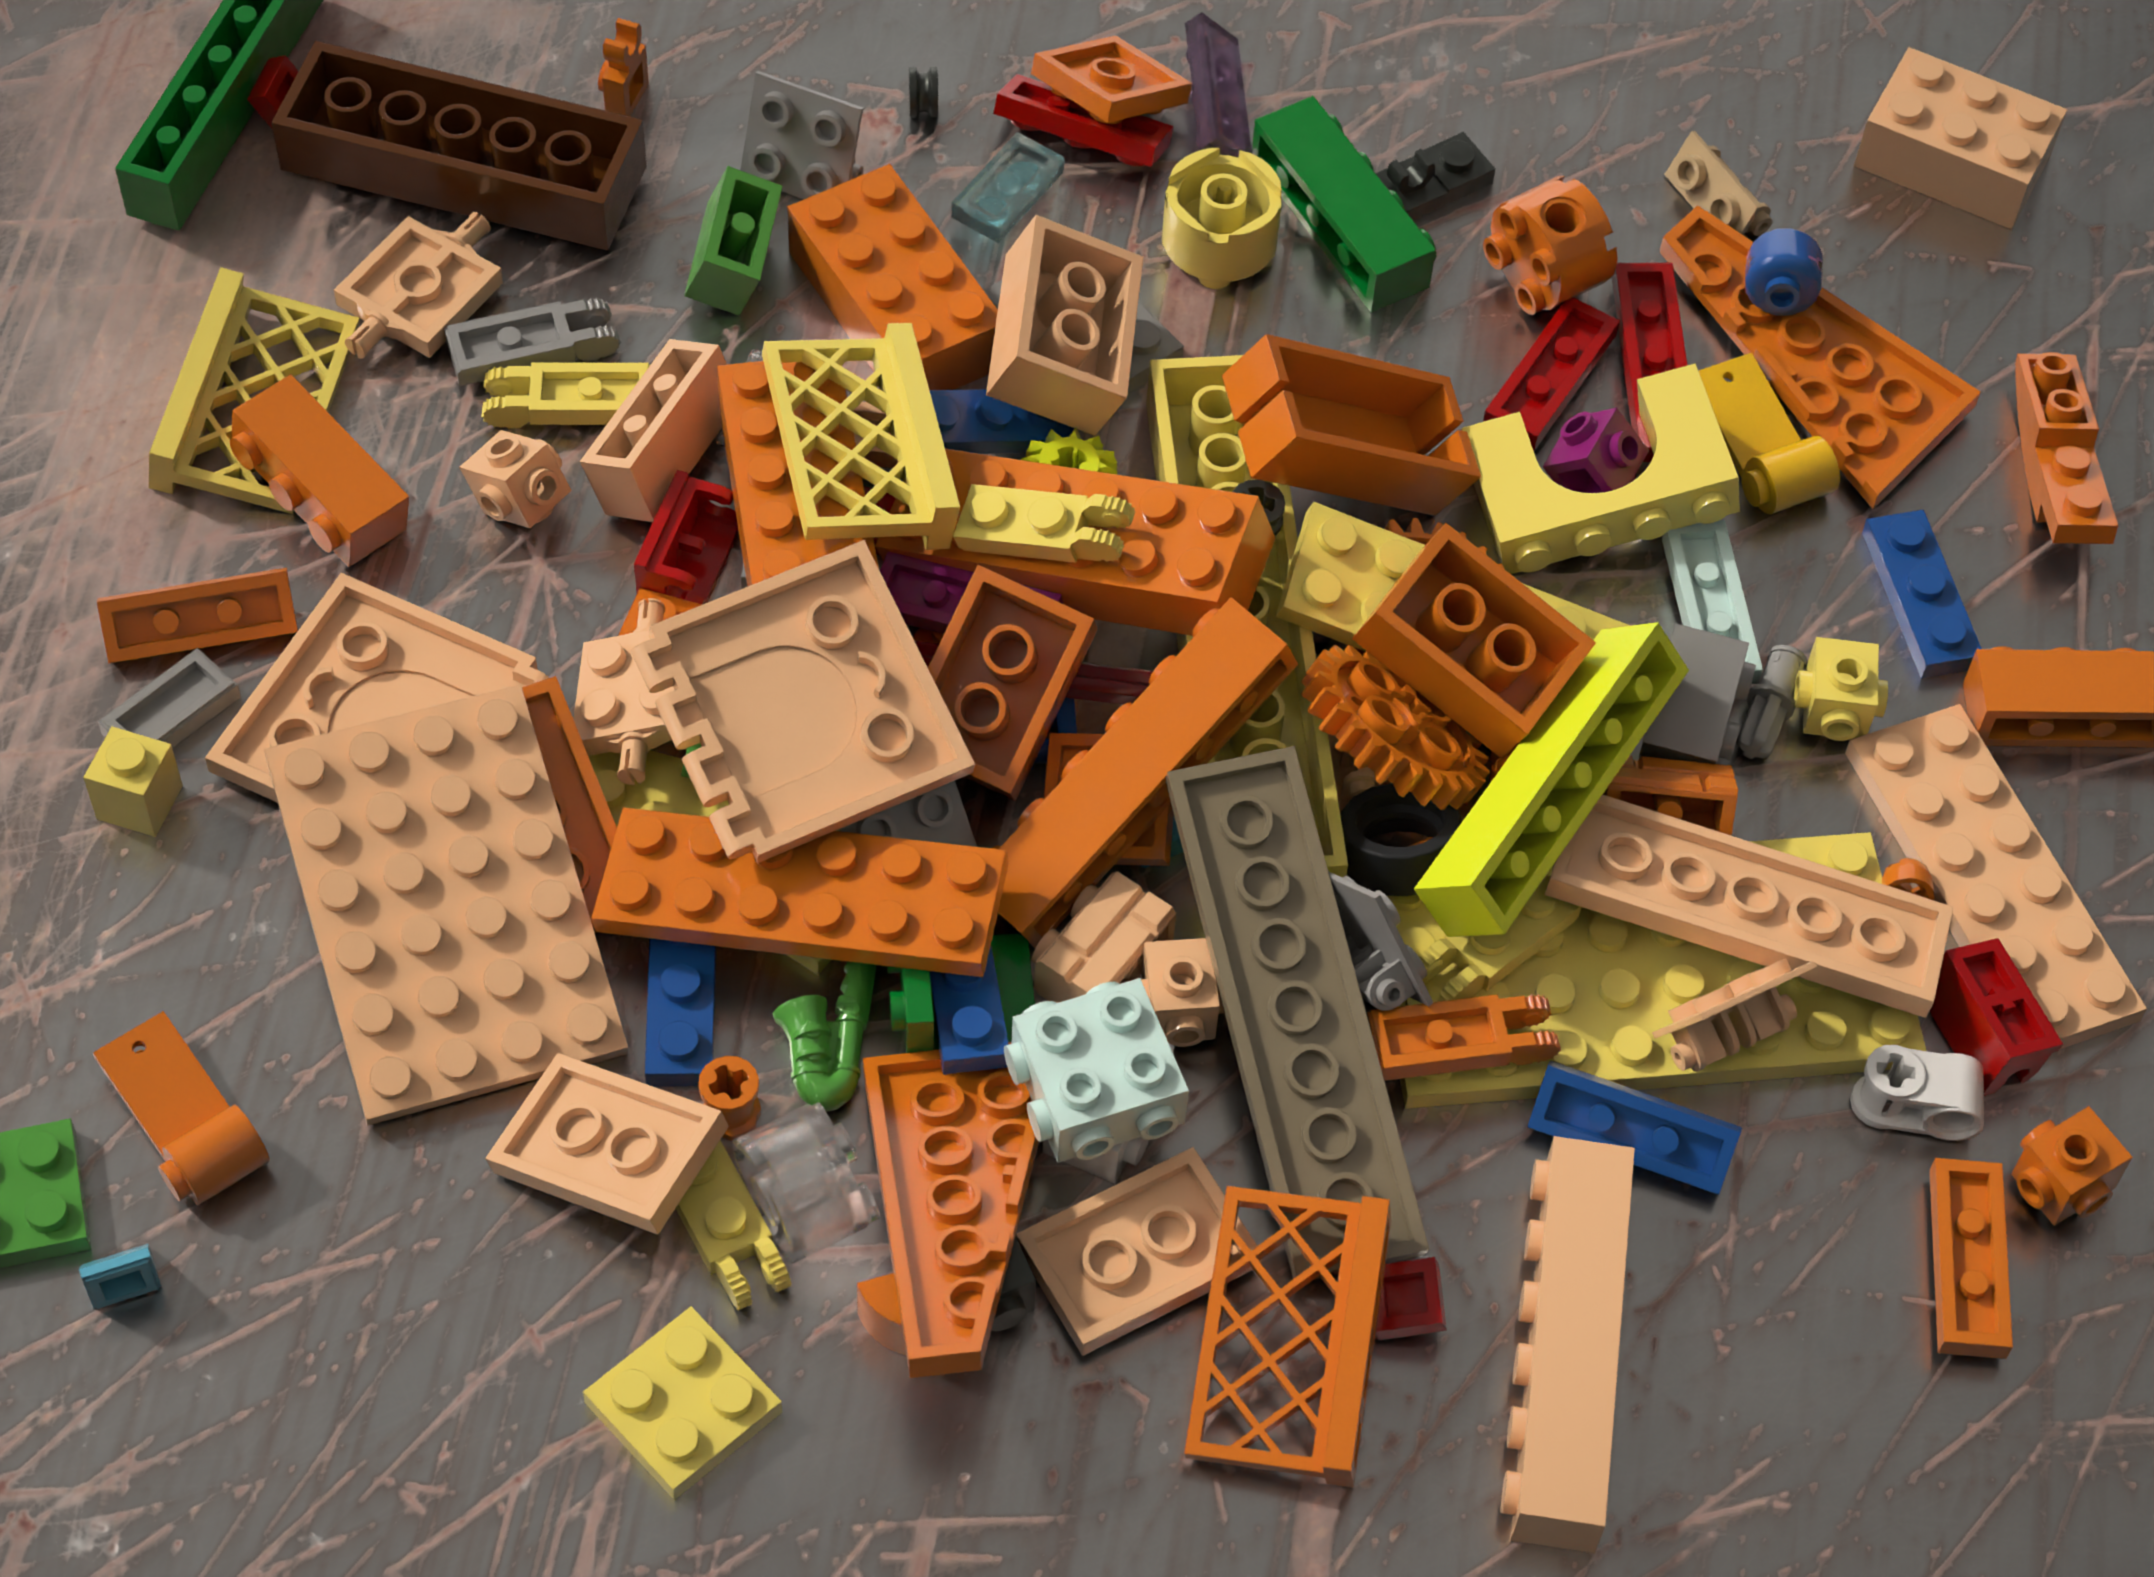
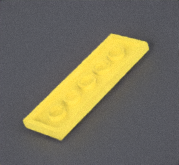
M1313 502L1305 513L1276 617L1366 651L1352 640L1353 636L1425 545ZM1524 584L1593 640L1602 629L1630 626Z

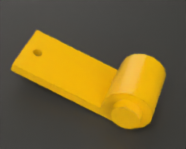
M1752 352L1698 370L1732 461L1742 478L1743 492L1752 506H1758L1765 514H1773L1834 493L1838 489L1840 471L1832 448L1820 436H1812L1804 440L1800 439ZM1724 378L1730 379L1731 382L1725 381Z

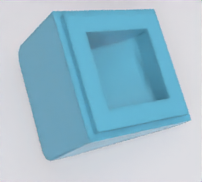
M149 1244L85 1263L79 1268L92 1306L97 1309L158 1290V1288L162 1287Z

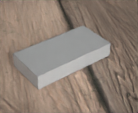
M197 648L99 720L98 724L104 737H106L111 726L169 743L173 749L241 698L238 684Z

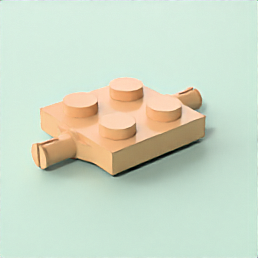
M472 212L469 218L454 233L431 229L408 216L334 289L336 305L364 321L350 337L345 339L347 349L354 356L357 353L358 358L363 359L383 337H389L399 340L430 358L446 342L444 328H447V325L466 322L503 284L501 267L479 256L472 248L491 230L487 219L482 215L478 216L477 212Z
M648 598V603L645 599L639 602L637 628L633 633L584 642L573 717L588 756L607 752L621 754L617 777L621 782L628 785H635V780L638 784L645 780L646 758L650 749H654L672 740L655 705V701L662 695L675 689L672 686L657 693H650L630 652L636 645L650 639L649 626L663 621L665 605L662 601L654 598Z

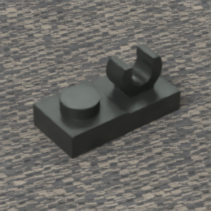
M1461 132L1424 150H1416L1414 156L1401 162L1394 160L1389 164L1388 168L1375 174L1388 190H1393L1399 195L1406 213L1412 220H1415L1492 185L1496 168L1464 132Z

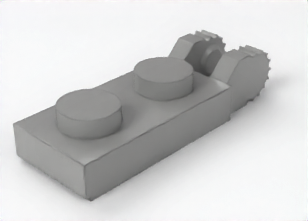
M598 297L595 299L590 298L587 301L583 299L561 304V301L447 325V328H444L447 346L459 386L484 381L485 373H488V369L491 370L493 367L531 366V362L567 363L576 361V358L586 362L599 360L600 357L612 356L614 352H617V349L620 348L619 344H621L617 330L613 329L612 326L607 327V322L611 321L610 316H612L607 301L604 302L603 299H598Z

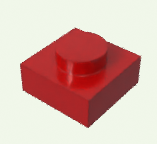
M286 55L267 60L247 99L271 129V122L299 72Z
M1429 1257L1386 1264L1376 1328L1377 1338L1379 1340L1447 1331L1440 1267L1436 1258Z

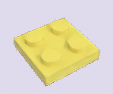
M691 1306L583 1391L584 1402L674 1501L782 1413V1401Z

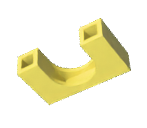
M1696 363L1637 379L1639 415L1654 457L1647 469L1637 479L1613 491L1582 493L1569 490L1552 481L1542 471L1537 462L1520 412L1462 428V431L1468 433L1481 474V478L1474 483V487L1499 562L1507 572L1514 574L1522 571H1539L1551 563L1580 555L1594 556L1604 552L1609 547L1638 539H1656L1672 529H1679L1697 523H1714L1727 515L1740 512L1739 477Z

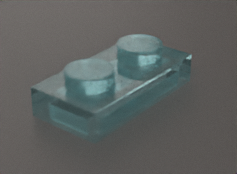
M1017 132L951 202V218L1000 243L1064 173V157Z

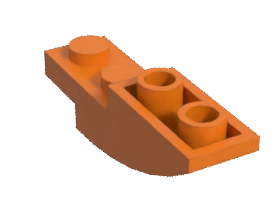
M2056 352L2017 354L2015 375L2020 440L2028 489L2036 522H2047L2053 543L2113 544L2118 523L2094 449L2099 427L2076 355Z

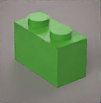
M730 166L726 167L707 202L684 294L685 297L740 316L761 278L782 185Z

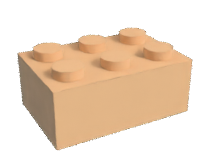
M1908 47L1867 120L1854 167L2012 230L2052 154L2067 109Z
M1035 215L1005 256L986 395L1096 436L1127 399L1143 256Z

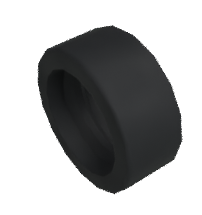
M1393 783L1371 787L1354 796L1341 811V823L1348 862L1346 875L1356 884L1373 892L1379 890L1386 896L1417 895L1414 890L1415 886L1462 823V816L1459 810H1456L1451 805H1448L1445 810H1440L1431 800L1426 806H1423L1410 791L1403 798L1399 796ZM1391 832H1414L1427 837H1433L1422 844L1408 847H1391L1370 841L1378 835Z

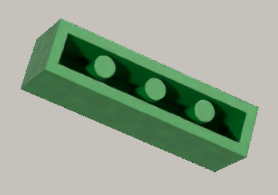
M1311 96L1255 119L1251 153L1268 163L1276 172L1281 183V198L1370 313L1430 288L1433 265L1437 256L1432 237L1426 230L1419 229L1406 213L1399 195L1395 191L1387 189L1375 174L1368 156L1364 152H1358L1344 135L1343 128L1335 115L1328 114L1317 99Z

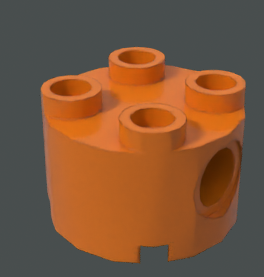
M1557 176L1501 203L1493 212L1491 236L1483 240V250L1489 264L1496 270L1502 269L1511 287L1515 290L1519 306L1529 315H1533L1541 310H1551L1572 297L1576 298L1606 283L1615 274L1618 261L1617 247L1607 251L1604 239L1605 236L1613 233L1609 219L1597 198L1583 183L1576 179L1564 183L1563 178L1565 176Z

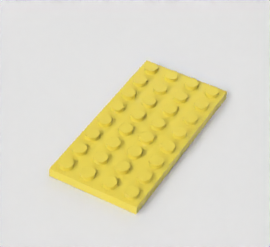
M1871 832L1749 841L1882 884V874ZM1553 866L1551 867L1547 875H1551ZM1418 895L1387 896L1399 913L1401 921L1396 927L1404 944L1411 947L1418 956L1438 939H1443L1445 933ZM1581 907L1579 918L1573 924L1544 945L1487 992L1482 989L1473 996L1480 997L1498 994L1500 999L1516 996H1536L1539 994V996H1545V999L1548 998L1551 1009L1549 1019H1546L1544 1023H1539L1537 1026H1524L1523 1028L1511 1030L1507 1028L1508 1035L1533 1031L1534 1033L1539 1031L1545 1032L1547 1030L1554 1032L1558 1036L1561 1049L1558 1055L1554 1056L1553 1059H1548L1546 1062H1533L1532 1064L1520 1066L1510 1062L1506 1066L1402 1078L1400 1083L1405 1109L1537 1098L1550 1060L1634 1090L1858 1073L1864 1072L1868 1057L1875 1049L1881 1046L1899 1045L1909 1049L1927 1050L1918 1015L1796 976L1776 986L1779 995H1788L1794 1002L1797 1010V1017L1790 1020V1026L1787 1030L1777 1032L1757 1041L1755 1045L1749 1048L1740 1045L1738 1053L1732 1056L1727 1055L1698 1072L1693 1071L1691 1068L1682 1071L1676 1066L1671 1056V1047L1676 1045L1672 1034L1668 1033L1658 1038H1654L1652 1032L1673 1023L1668 1011L1697 997L1724 987L1725 984L1766 966ZM1455 962L1424 983L1433 1002H1438L1437 998L1440 996L1439 993L1442 992L1443 987L1462 971ZM1408 998L1399 1006L1415 1005L1422 1003L1412 998ZM1889 1062L1885 1070H1890L1893 1062Z

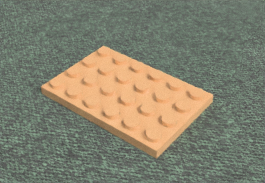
M521 684L264 748L266 762L367 1126L540 1079L557 1053L588 1064L628 1054L627 1041Z

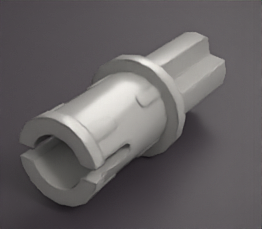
M1776 645L1772 647L1758 685H1754L1749 690L1747 697L1749 709L1736 740L1737 746L1743 750L1742 754L1747 758L1753 759L1756 756L1765 759L1770 756L1784 720L1793 716L1795 711V699L1793 696L1796 676L1799 670L1804 671L1808 662L1804 653L1789 645Z

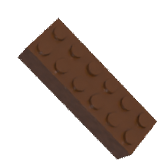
M316 40L271 122L280 169L283 171L469 216L472 212H477L478 216L482 215L490 222L604 250H609L647 167L642 119Z

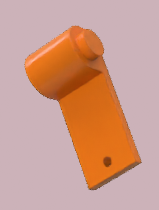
M164 1011L93 1052L95 1060L165 1162L158 1166V1170L167 1187L178 1201L189 1196L199 1206L270 1162L265 1145L250 1120L237 1105H228ZM138 1046L145 1047V1050L134 1052V1049Z

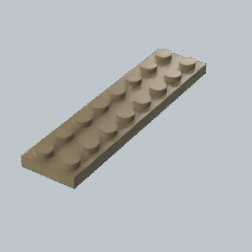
M1295 746L1168 771L1166 785L1270 1191L1361 1203L1362 1196L1390 1199L1392 1222L1386 1264L1425 1256L1429 1251V1245ZM1283 1212L1290 1222L1300 1216V1214ZM1319 1217L1298 1233L1316 1256L1321 1259L1343 1243L1346 1220ZM1288 1239L1284 1242L1294 1279L1311 1265L1293 1241ZM1340 1261L1328 1269L1332 1276L1339 1275Z

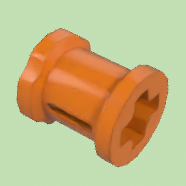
M723 1056L715 1058L706 1064L699 1075L698 1082L699 1093L704 1105L722 1111L729 1125L722 1136L723 1138L731 1141L745 1138L756 1129L757 1120L761 1116V1105L758 1099L759 1077L756 1069L749 1061L738 1056Z

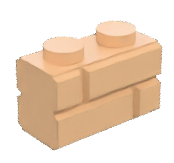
M1118 871L1112 872L1099 888L1093 884L1088 885L1078 896L1072 907L1071 917L1073 919L1061 932L1055 929L1049 930L1036 946L1032 956V962L1035 963L1034 988L1046 1000L1059 1003L1085 995L1090 989L1102 983L1118 982L1121 984L1141 978L1144 942L1174 939L1176 912L1173 906L1151 892L1145 893L1140 885Z

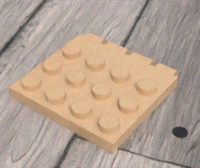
M865 540L649 626L650 639L636 645L630 651L650 693H657L672 686L675 689L659 697L655 701V705L676 749L683 750L699 743L702 746L686 754L682 758V762L703 806L711 807L728 800V806L716 810L709 816L728 859H736L752 852L757 863H760L972 774L974 771L975 762Z
M340 573L205 757L209 772L278 803L266 762L264 748L517 684L525 687L549 677L538 670L536 657Z

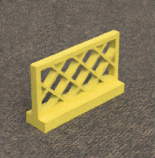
M220 267L149 452V488L173 494L176 484H181L293 514L294 510L287 511L280 506L274 498L270 487L260 485L252 474L256 472L255 469H246L236 459L230 447L232 425L222 429L212 414L213 409L237 400L241 405L251 399L249 394L272 386L290 374L294 377L313 370L322 383V388L310 394L329 413L350 354L345 345V339L350 337L359 328V317L244 287V273ZM252 309L276 316L282 326L256 336L247 319ZM322 328L341 333L338 343L315 352L304 336V333ZM242 336L245 341L238 343ZM292 339L303 357L277 367L266 348ZM254 354L266 372L239 382L229 367L231 362ZM331 362L327 370L324 364ZM223 382H225L228 387L221 389ZM207 428L210 434L204 436L205 430ZM216 447L221 448L231 466L216 472L192 466L196 455Z
M888 323L885 338L764 341L762 357L805 540L922 536L925 550L950 549L960 504L912 323ZM872 360L875 372L866 380H863L842 367V365L846 361ZM802 362L816 372L803 382L784 370L782 363ZM827 379H830L852 394L839 404L817 389ZM863 401H866L884 412L886 418L875 426L852 411ZM803 402L827 416L816 428L794 415L793 411ZM840 424L862 437L863 440L853 450H850L829 437L828 434ZM875 446L897 459L898 464L889 473L864 458ZM814 448L838 462L827 475L804 460V457ZM850 470L875 485L864 497L839 483ZM886 493H889L908 505L911 514L891 515L875 504ZM827 495L850 509V511L845 516L818 517L815 505Z

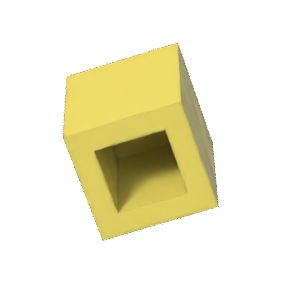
M111 726L83 777L97 820L153 837L157 836L183 787L171 744Z

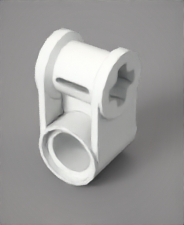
M1884 1045L1875 1049L1870 1054L1864 1069L1865 1076L1858 1080L1851 1092L1850 1102L1853 1112L1866 1125L1877 1129H1893L1926 1134L1949 1141L1967 1140L1979 1135L1983 1131V1066L1980 1061L1972 1056L1958 1053L1942 1054L1915 1050L1899 1045ZM1893 1062L1889 1073L1884 1074L1883 1072L1887 1064ZM1891 1100L1892 1103L1886 1112H1882L1886 1101Z

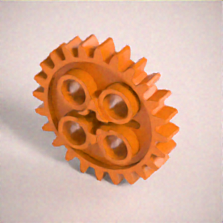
M1333 645L1329 651L1324 649L1301 680V683L1306 686L1301 694L1308 701L1312 702L1307 708L1308 712L1324 720L1318 727L1320 731L1336 736L1339 741L1334 747L1337 750L1350 754L1355 759L1354 765L1358 769L1369 767L1373 770L1376 782L1380 785L1386 780L1393 783L1399 796L1404 798L1410 791L1423 806H1426L1431 800L1440 810H1445L1448 805L1457 810L1463 803L1468 804L1486 782L1485 778L1490 773V770L1484 765L1489 759L1488 756L1477 750L1482 743L1474 736L1467 734L1464 728L1384 664L1380 663L1369 652L1365 651L1361 655L1352 645H1348L1344 651L1337 645Z

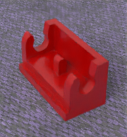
M676 471L634 562L636 593L639 588H644L702 605L708 603L739 534L736 511L728 507L717 506L709 500L716 501L722 505H731L733 492L730 489L719 484L689 477L688 472Z
M1999 938L1945 950L1934 1003L1929 1012L1953 1052L1972 1056L1980 1061L1983 1066L1984 1096L1995 1094L2014 1073L2020 1083L2028 1081L2041 1069L2052 1053L2060 1050L2063 1043Z

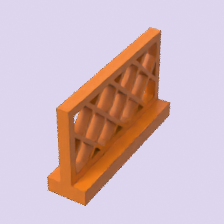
M1226 1186L1184 1451L1186 1459L1325 1478L1326 1484L1354 1488L1392 1222L1390 1199L1362 1196L1361 1203ZM1239 1207L1268 1210L1282 1229L1253 1250H1250L1236 1232ZM1283 1212L1300 1214V1216L1290 1222ZM1319 1217L1346 1220L1343 1243L1321 1259L1316 1256L1298 1233ZM1288 1239H1291L1311 1266L1280 1288L1259 1260ZM1234 1245L1243 1257L1230 1266ZM1340 1261L1337 1282L1328 1269ZM1251 1267L1272 1295L1240 1317L1225 1297L1227 1284ZM1320 1276L1335 1295L1334 1309L1309 1326L1288 1298ZM1278 1305H1281L1302 1333L1272 1355H1269L1249 1327ZM1224 1311L1232 1321V1324L1220 1332ZM1331 1327L1327 1349L1318 1336ZM1241 1333L1262 1362L1230 1385L1215 1365L1216 1353L1218 1349ZM1310 1343L1326 1363L1324 1377L1299 1394L1278 1365ZM1268 1372H1271L1291 1398V1401L1259 1423L1238 1394ZM1214 1378L1222 1391L1209 1400L1212 1379ZM1321 1394L1317 1417L1308 1406V1403ZM1229 1401L1233 1403L1252 1429L1230 1446L1203 1442L1206 1418ZM1300 1410L1316 1431L1312 1457L1282 1453L1267 1433ZM1260 1439L1268 1451L1249 1449L1248 1447Z

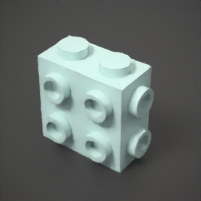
M1140 978L1121 984L1118 982L1102 983L1090 989L1085 995L1059 1003L1054 1001L1040 1002L1030 1006L1022 1014L1013 1016L1012 1044L1004 1046L1006 1064L1010 1076L1016 1085L1025 1082L1032 1099L1031 1102L1027 1103V1112L1032 1130L1039 1142L1049 1141L1057 1163L1075 1157L1081 1160L1094 1159L1107 1153L1114 1145L1139 1137L1146 1140L1157 1139L1171 1133L1178 1125L1185 1123L1189 1090Z

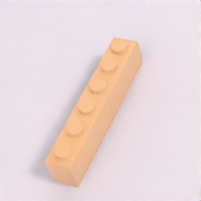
M1554 1136L1547 1161L1536 1159L1534 1162L1530 1200L1542 1201L1540 1221L1529 1220L1524 1260L1536 1262L1534 1282L1524 1280L1519 1306V1322L1530 1323L1529 1344L1518 1343L1513 1369V1384L1525 1386L1523 1408L1512 1406L1507 1434V1448L1519 1450L1517 1472L1506 1471L1501 1498V1513L1513 1515L1510 1541L1595 1553L1605 1529L1635 1152L1633 1147Z

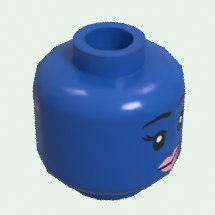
M1792 228L1774 229L1763 233L1757 238L1747 254L1745 290L1752 304L1763 312L1776 316H1791L1805 311L1814 304L1822 289L1823 253L1816 240L1805 232Z

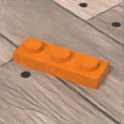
M287 567L97 599V608L108 663L298 632Z
M1935 1158L1929 1172L1938 1353L2007 1359L2013 1348L2003 1165L2002 1163Z

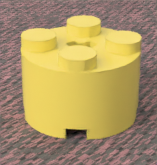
M1207 148L1194 152L1179 161L1172 169L1165 193L1162 244L1170 259L1180 269L1197 277L1202 285L1211 289H1222L1228 286L1231 281L1245 279L1262 270L1275 256L1282 207L1281 183L1278 175L1264 160L1252 153L1239 150V157L1220 155V148Z

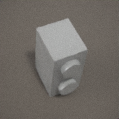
M1675 623L1670 641L1688 667L1689 672L1645 733L1639 756L1717 764L1718 758L1730 760L1740 727L1739 723L1729 721L1734 698L1747 700L1756 664L1744 662L1749 642Z

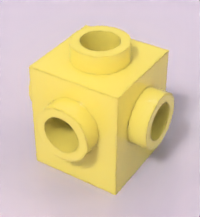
M1822 637L1815 638L1805 671H1798L1794 687V707L1803 708L1804 734L1821 735L1837 741L1849 740L1868 734L1873 718H1882L1884 716L1888 700V681L1878 679L1879 644Z

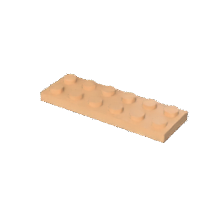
M1961 704L1850 739L1845 754L1906 858L1916 859L1927 866L1933 878L1934 901L1953 907L1949 930L1958 946L1962 947L1999 938L2061 1039L2063 1046L2060 1049L2141 1021L2147 1010L2145 1004Z
M1606 795L1600 797L1554 863L1545 892L1547 896L1766 967L1785 958L1791 970L1815 961L1816 968L1797 977L1924 1018L1927 1017L1934 1003L1953 912L1952 906Z

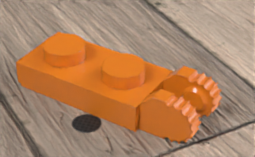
M1498 994L1434 1002L1430 1006L1415 1004L1395 1007L1389 1011L1375 1009L1367 1012L1384 1081L1506 1066L1510 1062L1519 1066L1532 1064L1533 1062H1546L1548 1059H1553L1561 1051L1557 1034L1548 1030L1545 1032L1539 1031L1534 1033L1533 1031L1508 1035L1507 1028L1511 1030L1523 1028L1524 1026H1537L1539 1023H1544L1546 1019H1549L1551 1009L1548 998L1545 999V996H1539V994L1536 996H1516L1500 999Z

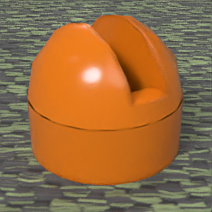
M1908 857L1900 859L1899 863L1890 864L1885 868L1882 884L1934 900L1933 878L1927 866L1922 862ZM1910 883H1915L1918 886L1912 889Z

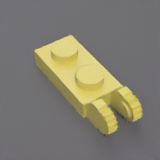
M531 362V366L493 367L491 370L488 369V373H485L484 377L485 392L490 393L492 397L483 402V422H487L488 425H492L494 428L500 427L501 429L502 427L519 429L528 422H530V425H607L650 365L648 363Z
M971 484L953 538L959 549H963V551L1074 563L1077 562V559L1114 562V560H1118L1121 557L1124 541L1120 539L1121 537L1116 536L1115 533L1109 532V530H1096L1095 528H1089V526L1125 529L1126 526L1129 527L1132 524L1135 508L1127 500H1123L1120 497H1108L1102 494H1093L1088 498L1085 495Z
M1546 875L1505 934L1447 937L1444 934L1443 939H1438L1427 950H1424L1419 955V958L1426 968L1427 976L1422 980L1426 983L1455 962L1462 971L1443 987L1442 992L1439 993L1440 996L1437 998L1438 1002L1472 998L1482 989L1487 992L1544 945L1573 924L1579 918L1581 906L1545 895L1550 878L1549 875Z
M720 1140L677 1205L676 1210L710 1274L716 1273L733 1306H735L736 1310H740L751 1305L753 1301L748 1281L740 1273L736 1263L755 1256L767 1283L772 1286L775 1292H780L790 1287L791 1279L786 1265L772 1241V1234Z

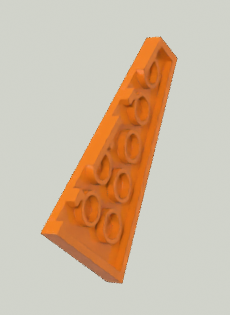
M1697 205L1663 236L1660 254L1668 263H1673L1675 272L1743 354L1753 353L1772 389L1811 436H1820L1827 441L1834 452L1840 471L1869 506L1874 509L1976 407L1981 391L1823 287L1815 303L1803 312L1791 316H1776L1763 312L1752 304L1745 290L1746 260L1753 241Z
M939 1050L863 1058L865 1088L910 1378L981 1370L1039 1145L1027 1112V1103L1031 1102L1032 1099L1025 1082L1018 1085L1013 1082L1008 1067L943 1075Z

